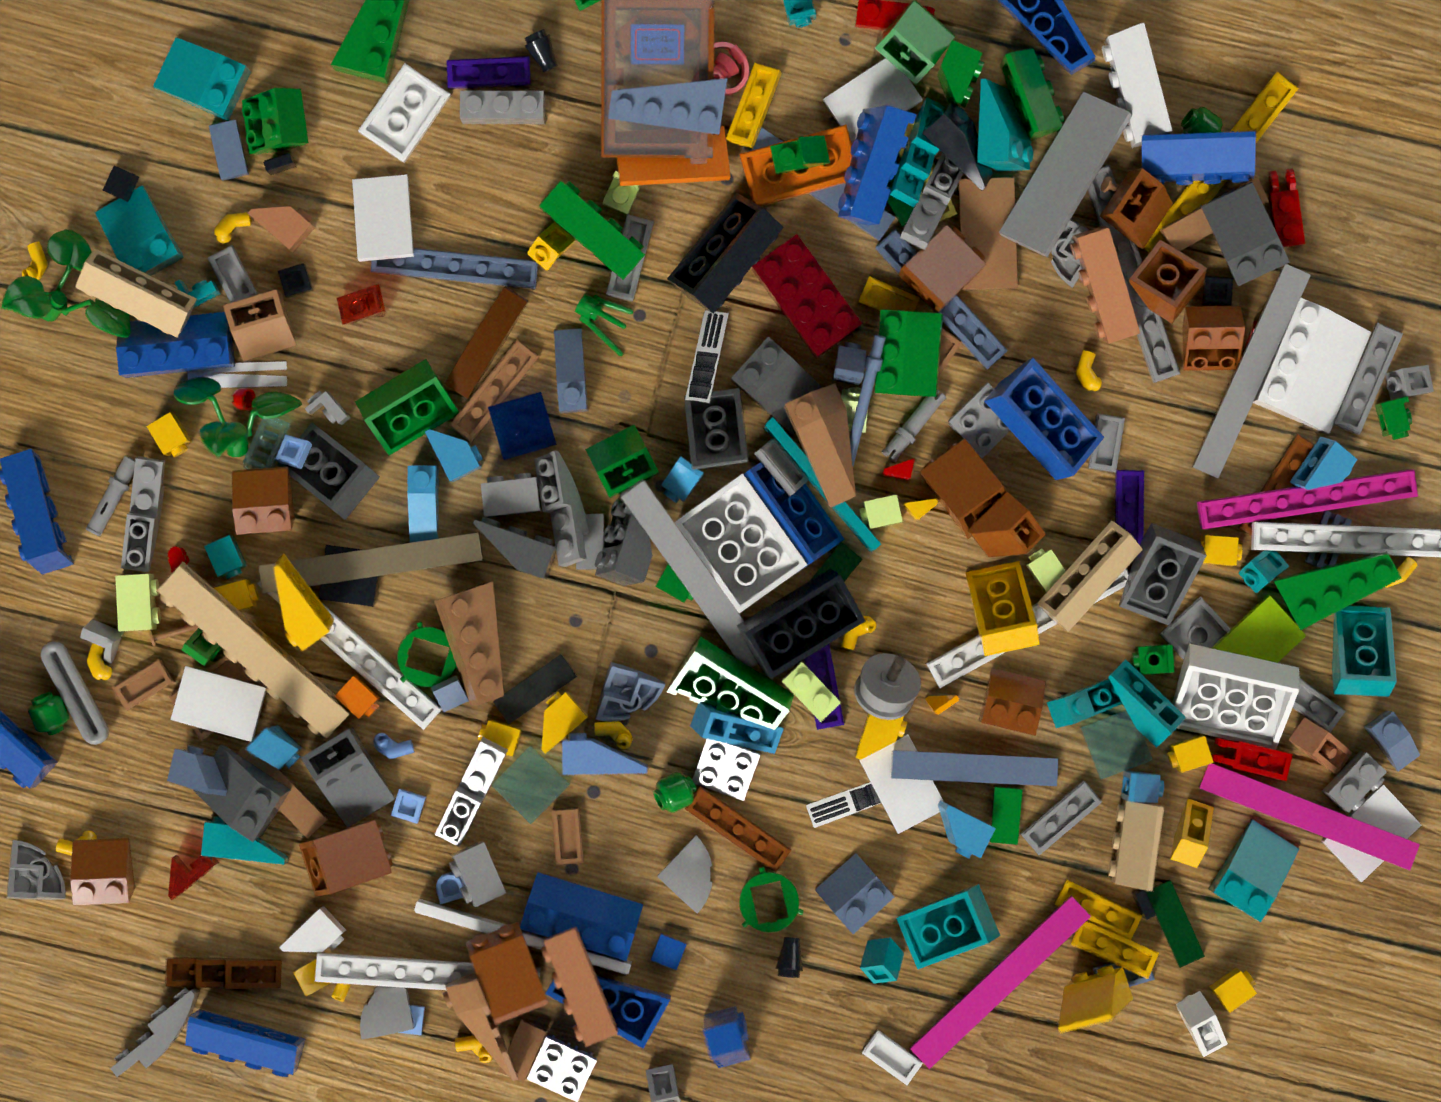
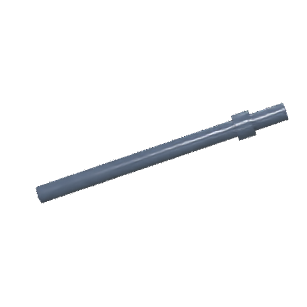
M880 335L874 336L870 355L866 356V372L850 433L853 466L877 371L881 370L883 362L881 354L885 337Z

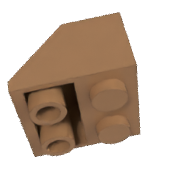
M277 289L223 305L231 334L244 362L297 346L282 293Z

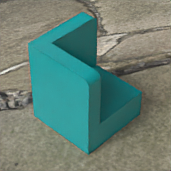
M891 937L869 940L865 947L860 969L874 984L897 981L904 952Z

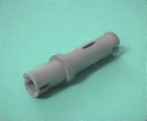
M943 393L939 394L936 399H934L935 397L926 396L905 424L895 431L897 434L886 448L882 450L886 457L894 451L888 459L896 463L908 445L914 443L916 440L915 436L942 402L946 400V396Z
M124 456L114 477L110 476L108 480L110 484L86 527L87 531L97 536L102 535L124 491H128L130 488L128 484L134 474L135 460Z

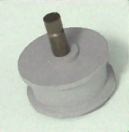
M888 653L877 654L870 657L864 663L861 674L855 682L854 693L859 705L866 712L880 719L893 720L905 716L910 711L914 699L920 691L921 680L915 667L902 656Z

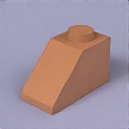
M291 206L251 209L248 212L252 218L293 253L315 229L309 223L313 218L301 208L297 211Z
M1303 718L1301 723L1295 727L1289 739L1299 750L1335 775H1338L1352 754L1331 733L1306 718Z

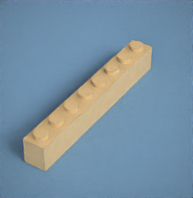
M184 562L179 565L157 590L161 594L159 596L160 599L171 608L175 606L182 612L181 617L189 625L194 626L196 624L203 630L202 635L207 641L213 645L219 644L224 649L223 653L229 660L234 663L238 661L246 668L244 670L245 673L252 680H260L267 686L265 688L266 691L276 700L281 698L288 704L286 708L292 715L297 718L300 716L309 723L307 725L308 728L317 736L322 734L325 738H328L349 715L350 710L335 697L333 692Z

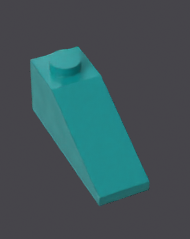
M1126 659L1108 677L1136 729L1156 748L1186 719V716Z
M213 816V821L209 820L204 823L201 856L282 865L288 863L289 857L260 838L254 842L250 841L229 827L219 816Z

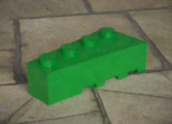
M365 0L331 63L333 69L338 72L388 84L410 0Z
M569 180L566 184L560 181L539 205V208L544 213L550 215L558 225L569 232L581 245L590 250L596 258L624 280L645 256L641 251L644 246L633 236L628 240L620 232L623 228L612 218L608 221L599 214L602 209L591 199L586 203L578 195L581 191Z
M1386 551L1273 580L1299 629L1303 630L1402 578Z
M702 637L698 639L672 676L667 689L668 693L674 695L679 693L690 697L689 700L699 704L701 701L717 707L716 710L739 714L742 719L776 730L789 712L794 694Z

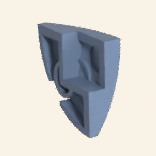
M611 662L600 694L595 720L620 721L629 719L630 713L641 707L645 711L658 699L665 687V682L641 671Z

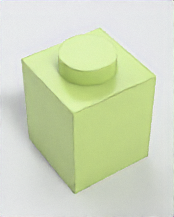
M897 494L863 502L864 508L859 509L861 520L864 524H868L869 529L903 522Z
M1041 548L1028 557L1030 562L1026 564V567L1043 593L1048 592L1066 572L1052 549L1045 552Z

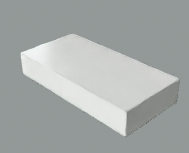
M878 1029L862 1050L865 1056L906 1085L909 1084L923 1064L919 1058Z

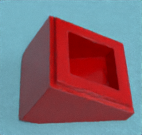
M915 458L885 468L882 472L883 476L908 481L912 475Z

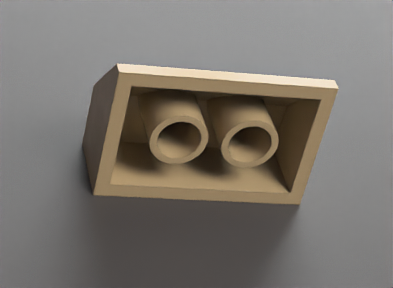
M1124 799L1122 805L1117 806L1116 821L1120 822L1119 830L1114 832L1112 838V849H1116L1115 858L1110 860L1108 867V876L1112 877L1111 881L1113 883L1152 891L1164 807L1154 803L1130 802Z

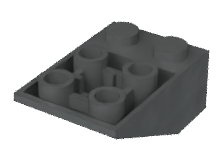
M618 497L611 508V515H613L611 523L606 527L603 534V541H605L603 549L595 560V567H597L595 575L627 586L645 582L652 558L649 535L623 499Z
M483 517L482 521L474 520L473 524L517 570L547 580L556 555V547L552 546V540L538 535L535 536L534 540L527 538L526 531L509 526L508 531L499 528L500 522Z
M354 728L344 731L301 757L314 781L347 827L396 799Z

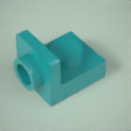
M783 0L789 26L796 25V28L811 25L812 20L816 19L817 14L812 0Z
M180 279L175 282L178 290L197 299L193 309L221 294L218 286L213 281L207 282V280L198 282L192 286L193 291L191 292L188 291L185 283Z
M1264 550L1239 571V575L1255 593H1258L1269 582L1284 572L1289 565L1277 551Z

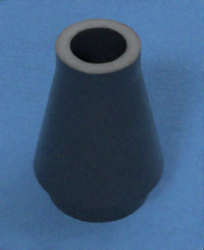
M544 29L524 38L527 43L525 47L541 67L543 73L558 66L550 34L547 35Z
M784 937L775 968L778 969L777 976L800 978V972L803 971L800 938Z

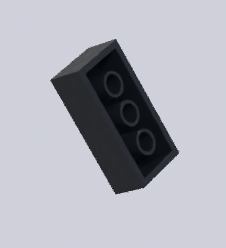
M736 193L667 279L687 298L714 314L724 304L733 289L742 282L743 277L750 268L759 261L767 247L777 239L778 234L784 227L763 207Z
M830 568L738 624L737 628L762 672L772 679L865 622V619L841 575Z

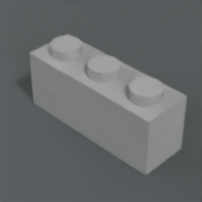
M460 91V120L463 124H545L544 91Z

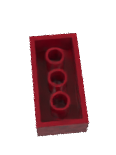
M798 234L752 266V272L816 359L862 326L860 319Z

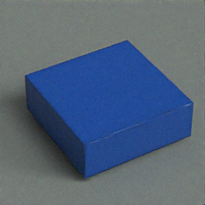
M661 933L651 960L677 970L687 943Z

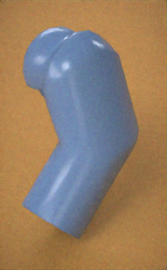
M379 733L374 737L375 749L389 759L415 753L412 740L397 743L384 733Z

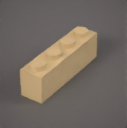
M94 249L85 261L75 287L87 295L96 297L110 304L113 308L120 309L136 317L138 320L146 322L162 332L177 338L187 324L197 300L97 249Z
M1111 521L1037 604L1051 619L1069 632L1143 549L1130 533L1114 521Z

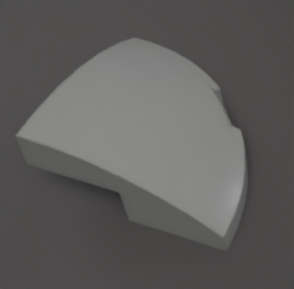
M1070 219L1051 250L1053 256L1051 263L1061 279L1073 288L1080 278L1078 270L1082 268L1079 259L1075 260L1071 251L1070 244L1074 243L1072 236L1089 229Z
M695 835L657 875L665 885L696 913L706 903L712 887V881H710L712 862L700 838Z
M13 840L6 898L65 899L66 891L62 874L57 865L53 867L45 857L46 853L32 844Z
M377 986L375 988L374 994L362 1010L360 1020L361 1040L415 1028L407 988Z

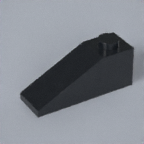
M952 101L931 119L923 134L980 190H983L993 176L992 169L977 162L978 134L974 123L968 117L966 111Z

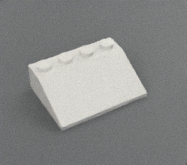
M1300 298L1253 403L1329 434L1371 332L1323 306Z
M743 474L674 522L738 613L745 610L807 565Z
M1189 644L1172 703L1186 716V719L1177 729L1236 742L1241 741L1276 750L1299 692V668Z

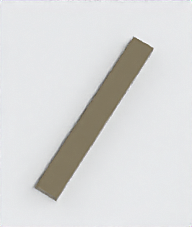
M479 533L293 560L290 562L310 587L482 561L483 555ZM276 563L259 566L262 593L278 591L274 573Z

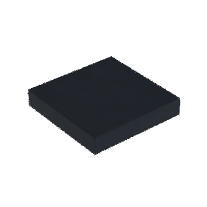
M326 544L324 556L363 549ZM379 576L320 585L319 599L374 607Z

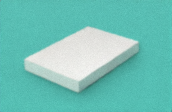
M885 58L825 97L823 102L839 126L847 125L851 143L853 144L858 133L857 120L863 109L889 105L908 111L922 102L923 99L909 78Z
M404 63L358 132L405 163L447 103L451 94Z
M408 175L353 179L358 261L414 257Z
M185 666L171 720L252 742L264 702L266 687Z
M909 734L862 760L859 759L898 834L939 813L938 803L940 800L943 801L933 780L891 778L892 750L917 752Z
M1383 784L1373 791L1356 811H1352L1348 815L1351 818L1408 839L1421 826L1417 819ZM1324 838L1321 841L1359 882H1363L1384 862V860L1330 839Z

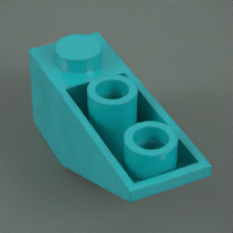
M1109 678L1046 702L1056 728L1078 723L1122 704Z

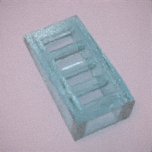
M278 418L262 419L243 460V467L245 469L273 468L276 463L275 457L291 424ZM268 425L270 427L280 430L281 432L278 435L276 433L266 430V426ZM262 436L275 440V445L261 440ZM258 446L271 451V454L268 455L258 451ZM254 457L265 461L266 465L253 460Z

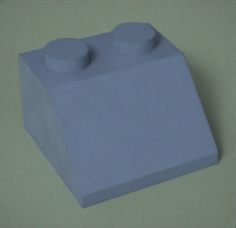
M857 853L815 889L852 934L858 931L894 898L892 892Z

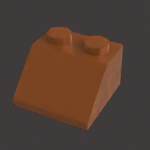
M1159 240L1130 277L1129 283L1149 310L1173 324L1203 285L1207 268L1164 241Z
M288 466L232 471V510L236 535L292 530L295 513Z
M991 668L978 722L1036 736L1043 707L1046 681Z
M129 838L73 840L70 875L73 905L130 902L135 890Z

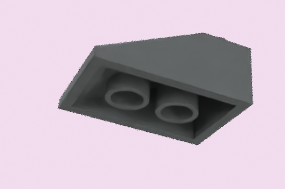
M1253 182L1201 205L1229 270L1238 286L1290 262Z
M769 337L731 378V381L792 436L796 432L784 405L803 395L823 388Z
M739 388L714 391L711 393L709 403L685 400L692 470L748 462L744 412Z
M311 423L299 437L312 444L302 469L278 463L277 466H288L289 475L346 520L380 476L319 427Z
M1151 523L1140 543L1143 550L1134 559L1119 606L1170 625L1207 555L1200 541Z
M221 744L213 757L227 789L226 796L206 794L194 789L193 791L229 827L254 842L264 835L291 790Z

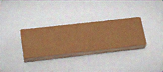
M1255 176L1254 179H1249L1248 182L1241 183L1222 194L1225 195L1253 182L1262 203L1265 204L1269 201L1258 177ZM1201 206L1160 229L1165 242L1178 251L1213 233Z
M517 339L449 426L472 444L539 359V356Z
M249 741L237 754L291 790L279 810L309 839L329 818L281 769H277L250 753L246 749L252 743Z

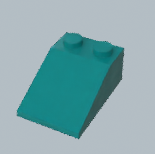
M175 37L153 88L229 121L251 71L246 65Z
M981 79L977 162L998 171L1030 170V162L1033 160V148L1008 89L988 79Z
M143 185L133 190L128 202L119 198L95 212L119 261L149 276H153L184 258Z
M1347 606L1334 613L1332 656L1334 694L1390 696L1397 682L1391 608Z
M1251 819L1208 890L1261 922L1275 901L1299 848Z
M979 884L896 918L917 969L983 946L1001 936Z

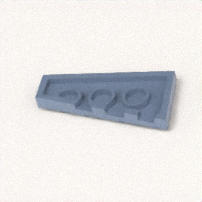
M727 78L612 90L608 119L719 135Z

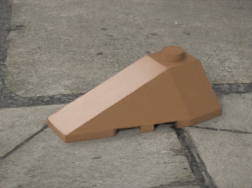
M836 385L826 386L784 405L786 413L830 508L856 497L847 410Z
M476 972L446 983L447 991L443 992V997L448 1009L454 1008L456 1015L512 1081L518 1080V1074L500 1028L493 1020Z

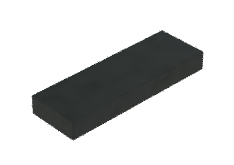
M560 654L506 692L504 696L493 701V703L507 723L511 724L575 679L577 675L563 655Z

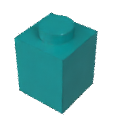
M228 535L204 546L217 577L226 576L227 580L242 574L241 569L247 566L233 535Z

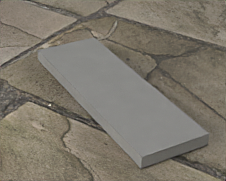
M1083 92L1000 229V235L1048 257L1131 119V113Z

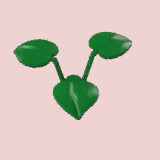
M65 229L54 233L47 243V251L50 257L60 265H67L54 291L50 293L44 292V287L38 279L31 276H21L9 285L2 299V309L11 310L29 318H43L49 322L57 320L61 313L67 316L69 312L89 305L85 315L95 327L118 337L128 338L131 334L129 314L120 309L113 308L110 304L98 298L95 301L88 299L67 307V297L61 292V289L72 267L82 271L85 261L92 253L87 241L72 230Z
M196 377L188 379L174 388L175 399L183 404H200L207 399L213 403L220 422L207 423L201 427L199 434L205 447L217 457H220L226 450L227 454L231 457H242L248 454L249 445L247 437L252 436V426L256 415L262 419L276 418L302 405L299 399L286 393L267 392L261 394L252 401L254 409L250 412L246 428L239 422H225L217 399L214 396L221 391V385L216 380L208 377Z

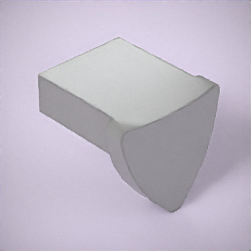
M92 619L83 627L80 638L104 647V661L112 664L124 632Z

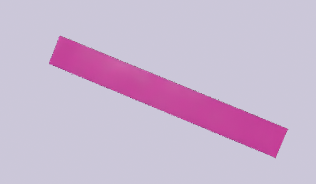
M1409 469L1344 479L1341 483L1310 490L1297 486L1198 501L1197 508L1200 529H1209L1418 497L1415 470Z
M1213 763L1207 765L1199 785V789L1407 870H1411L1420 846L1418 843Z
M1072 896L1067 898L910 1047L912 1052L930 1069L1091 917L1090 914Z

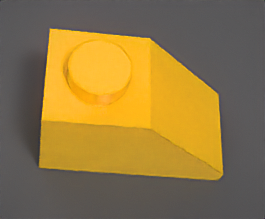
M557 692L546 702L549 707L544 710L541 748L544 754L588 718L587 714L568 692H565L563 695Z
M868 713L854 757L862 760L895 743L898 736L903 737L907 726V721H903L904 716L898 719L886 720Z
M1187 799L1174 836L1171 860L1195 868L1198 867L1209 846L1214 807Z

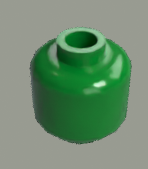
M1205 107L1192 108L1181 122L1183 127L1182 134L1223 133L1221 131L1223 126L1222 119Z
M47 692L31 700L32 704L28 708V713L36 731L54 735L64 730L63 725L69 720V714L61 696Z
M674 772L657 781L656 790L653 791V795L661 810L675 813L693 803V792L696 791V786L691 777L685 778L683 774Z

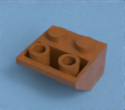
M1141 168L1128 172L1100 214V217L1139 248L1144 249L1173 203L1164 185Z
M1241 306L1185 307L1182 327L1184 371L1236 370L1241 359L1245 332Z
M1008 491L998 498L982 517L976 519L968 530L988 557L1027 554L1046 535L1030 511Z

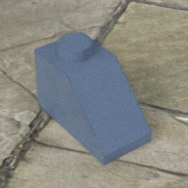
M1384 711L1364 726L1365 730L1397 772L1420 756L1410 733L1393 711Z
M187 745L186 750L175 748L167 781L206 794L226 796L227 789L214 757L203 754L204 749Z

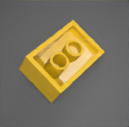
M283 553L279 556L274 566V573L284 625L287 631L285 634L294 647L298 645L303 651L330 632L334 618Z
M1020 561L965 572L985 656L1039 645L1037 623Z
M1113 965L1098 969L1097 974L1088 976L1087 972L1072 976V980L1064 987L1058 1026L1059 1031L1062 1033L1113 1020L1133 1000L1123 967L1114 969Z

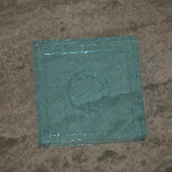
M1126 710L1080 727L1100 779L1153 760L1144 736L1136 729Z
M530 746L491 786L532 824L570 784Z

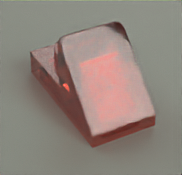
M380 284L337 298L342 325L353 324L367 318L385 316L386 311Z
M178 855L173 856L171 859L168 897L171 901L179 897L219 864V861L215 857L205 858L200 856L190 864L192 868L190 871Z

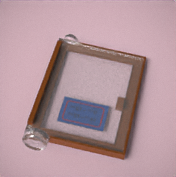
M601 0V157L690 158L691 164H707V158H713V134L608 119L612 90L714 80V0Z

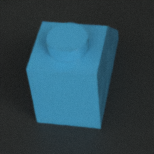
M431 429L425 431L450 482L453 483L482 468L479 461L483 460V457L476 445L471 447L467 441Z
M1320 437L1290 483L1307 490L1341 483L1351 473L1352 467L1358 459L1338 442Z
M680 456L662 483V487L666 489L663 494L675 503L679 499L685 502L704 476L703 472L699 469L692 470L691 464Z
M1123 770L1121 798L1130 802L1158 803V797H1163L1164 781L1160 780L1161 775Z
M940 800L938 808L948 841L957 846L955 852L969 859L972 854L981 858L996 828Z

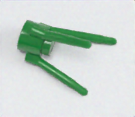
M587 293L584 294L575 309V313L581 316L579 321L586 324L618 356L622 357L623 352L591 319L596 321L601 316L625 329L626 324L604 312L603 306L627 314H633L634 311L622 305L604 300L597 295L592 297Z

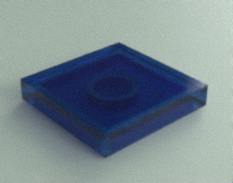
M541 391L488 406L503 460L557 445Z

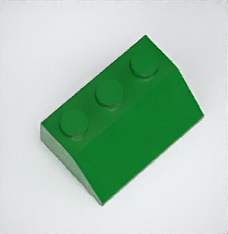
M1033 48L1005 54L1000 63V68L1030 141L1059 131L1062 128L1061 122H1064V116L1061 108L1054 105L1052 96L1055 95L1050 80L1045 81L1042 73L1045 70L1041 55H1036Z
M880 310L879 335L885 337V342L881 354V359H883L881 370L877 371L875 379V393L937 397L942 313Z
M424 359L355 401L364 421L389 456L425 435V431L433 430L459 414L457 407L427 359Z

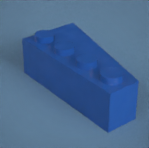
M997 0L1071 75L1095 61L1096 56L1062 0Z
M889 105L863 109L857 120V137L851 146V163L844 176L846 184L844 193L838 202V208L840 209L838 217L864 225H879L891 191L890 187L887 186L888 181H891L897 174L899 164H897L896 158L901 147H906L909 138L904 136L908 123H914L917 114Z
M28 449L0 458L2 467L0 469V479L7 486L8 494H5V500L8 508L13 510L15 519L11 522L15 534L20 537L21 545H18L21 559L28 562L42 575L74 565L72 556L67 555L63 550L62 543L67 542L64 531H61L59 524L54 521V518L58 515L56 506L52 498L46 496V493L50 492V487L40 456L32 449Z
M596 975L617 1025L618 1035L644 1048L670 1002L671 995ZM552 980L545 994L563 1004L562 1000L566 998L562 988L557 989L554 980Z
M734 1006L704 1015V1035L711 1059L718 1068L751 1060L746 1044L748 1031L743 1012L738 1013L737 1007Z

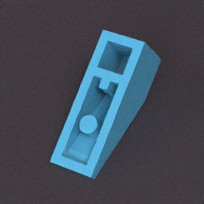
M408 466L407 495L410 543L438 539L439 467Z
M702 701L700 704L698 703L690 727L702 738L775 754L784 729L782 726L778 725L776 730L742 719L739 714L716 710L717 707Z
M277 725L265 728L246 749L277 769H282L285 766L288 768L292 767L301 756L297 753L302 747Z

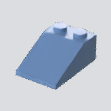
M570 733L568 739L562 741L563 775L648 773V764L596 739L587 738L586 733Z

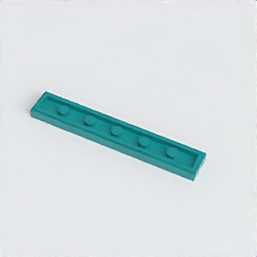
M771 418L764 425V429L772 438L774 437L808 477L809 482L826 500L807 456L774 418ZM846 502L832 507L869 552H873L881 545Z

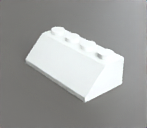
M1137 24L1108 36L1104 42L1105 45L1102 46V53L1105 62L1109 61L1112 72H1109V79L1112 88L1117 89L1119 99H1116V106L1129 111L1132 115L1123 130L1126 142L1130 141L1132 148L1142 146V135L1170 134L1172 127L1145 24Z

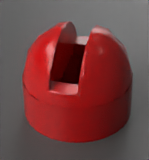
M239 388L232 393V396H234L232 404L235 408L246 411L253 408L252 401L256 396L252 389Z

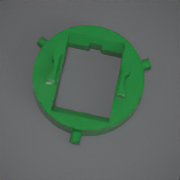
M418 622V628L406 634L397 650V663L403 674L400 680L404 683L408 679L416 685L431 687L447 680L457 666L445 632L434 627H423L422 622ZM414 637L449 647L441 676L405 666L409 656L407 653L412 646Z
M764 867L759 868L760 873L751 877L745 883L740 893L739 905L741 914L745 919L741 925L744 928L750 925L762 932H777L789 926L797 914L803 915L804 910L799 909V896L794 884L784 875L775 872H765ZM780 881L788 917L777 919V921L771 923L768 921L758 924L751 887Z

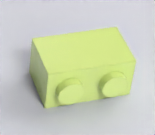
M154 574L115 576L118 631L156 630L157 624L161 622L160 608L156 607L155 596H159L157 591L159 589L158 579H154Z
M802 661L782 680L820 722L841 703Z

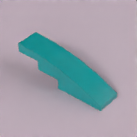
M928 97L924 100L914 123L890 192L891 196L912 207L919 202L924 181L929 177L934 157L940 150L923 134V131L931 119L945 107Z

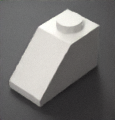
M323 906L279 948L283 952H323L328 947L333 951L344 940L341 935L346 929Z
M1201 991L1186 996L1176 1004L1182 1020L1203 1057L1228 1044L1215 1013Z

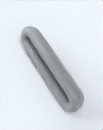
M52 641L47 643L41 650L42 662L83 739L93 745L103 743L109 734L108 725L67 648L60 642Z

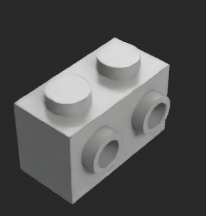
M531 473L515 474V480L504 481L503 476L488 477L487 483H481L484 517L491 518L542 512L537 478H531Z
M1359 751L1322 792L1341 810L1350 812L1352 809L1356 811L1365 802L1363 797L1370 789L1372 791L1376 790L1383 783V776L1387 771L1367 752Z
M480 841L451 854L453 861L449 865L455 878L460 876L464 887L460 888L466 903L471 902L472 906L477 907L506 894L484 842Z

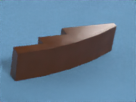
M506 286L502 289L445 382L446 386L467 399L472 395L481 377L488 370L499 349L504 345L526 307L528 300Z
M166 957L165 986L224 987L225 989L281 988L282 960Z

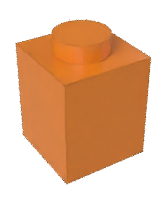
M357 675L353 676L335 695L358 719L364 716L369 718L380 707L377 702L381 697Z

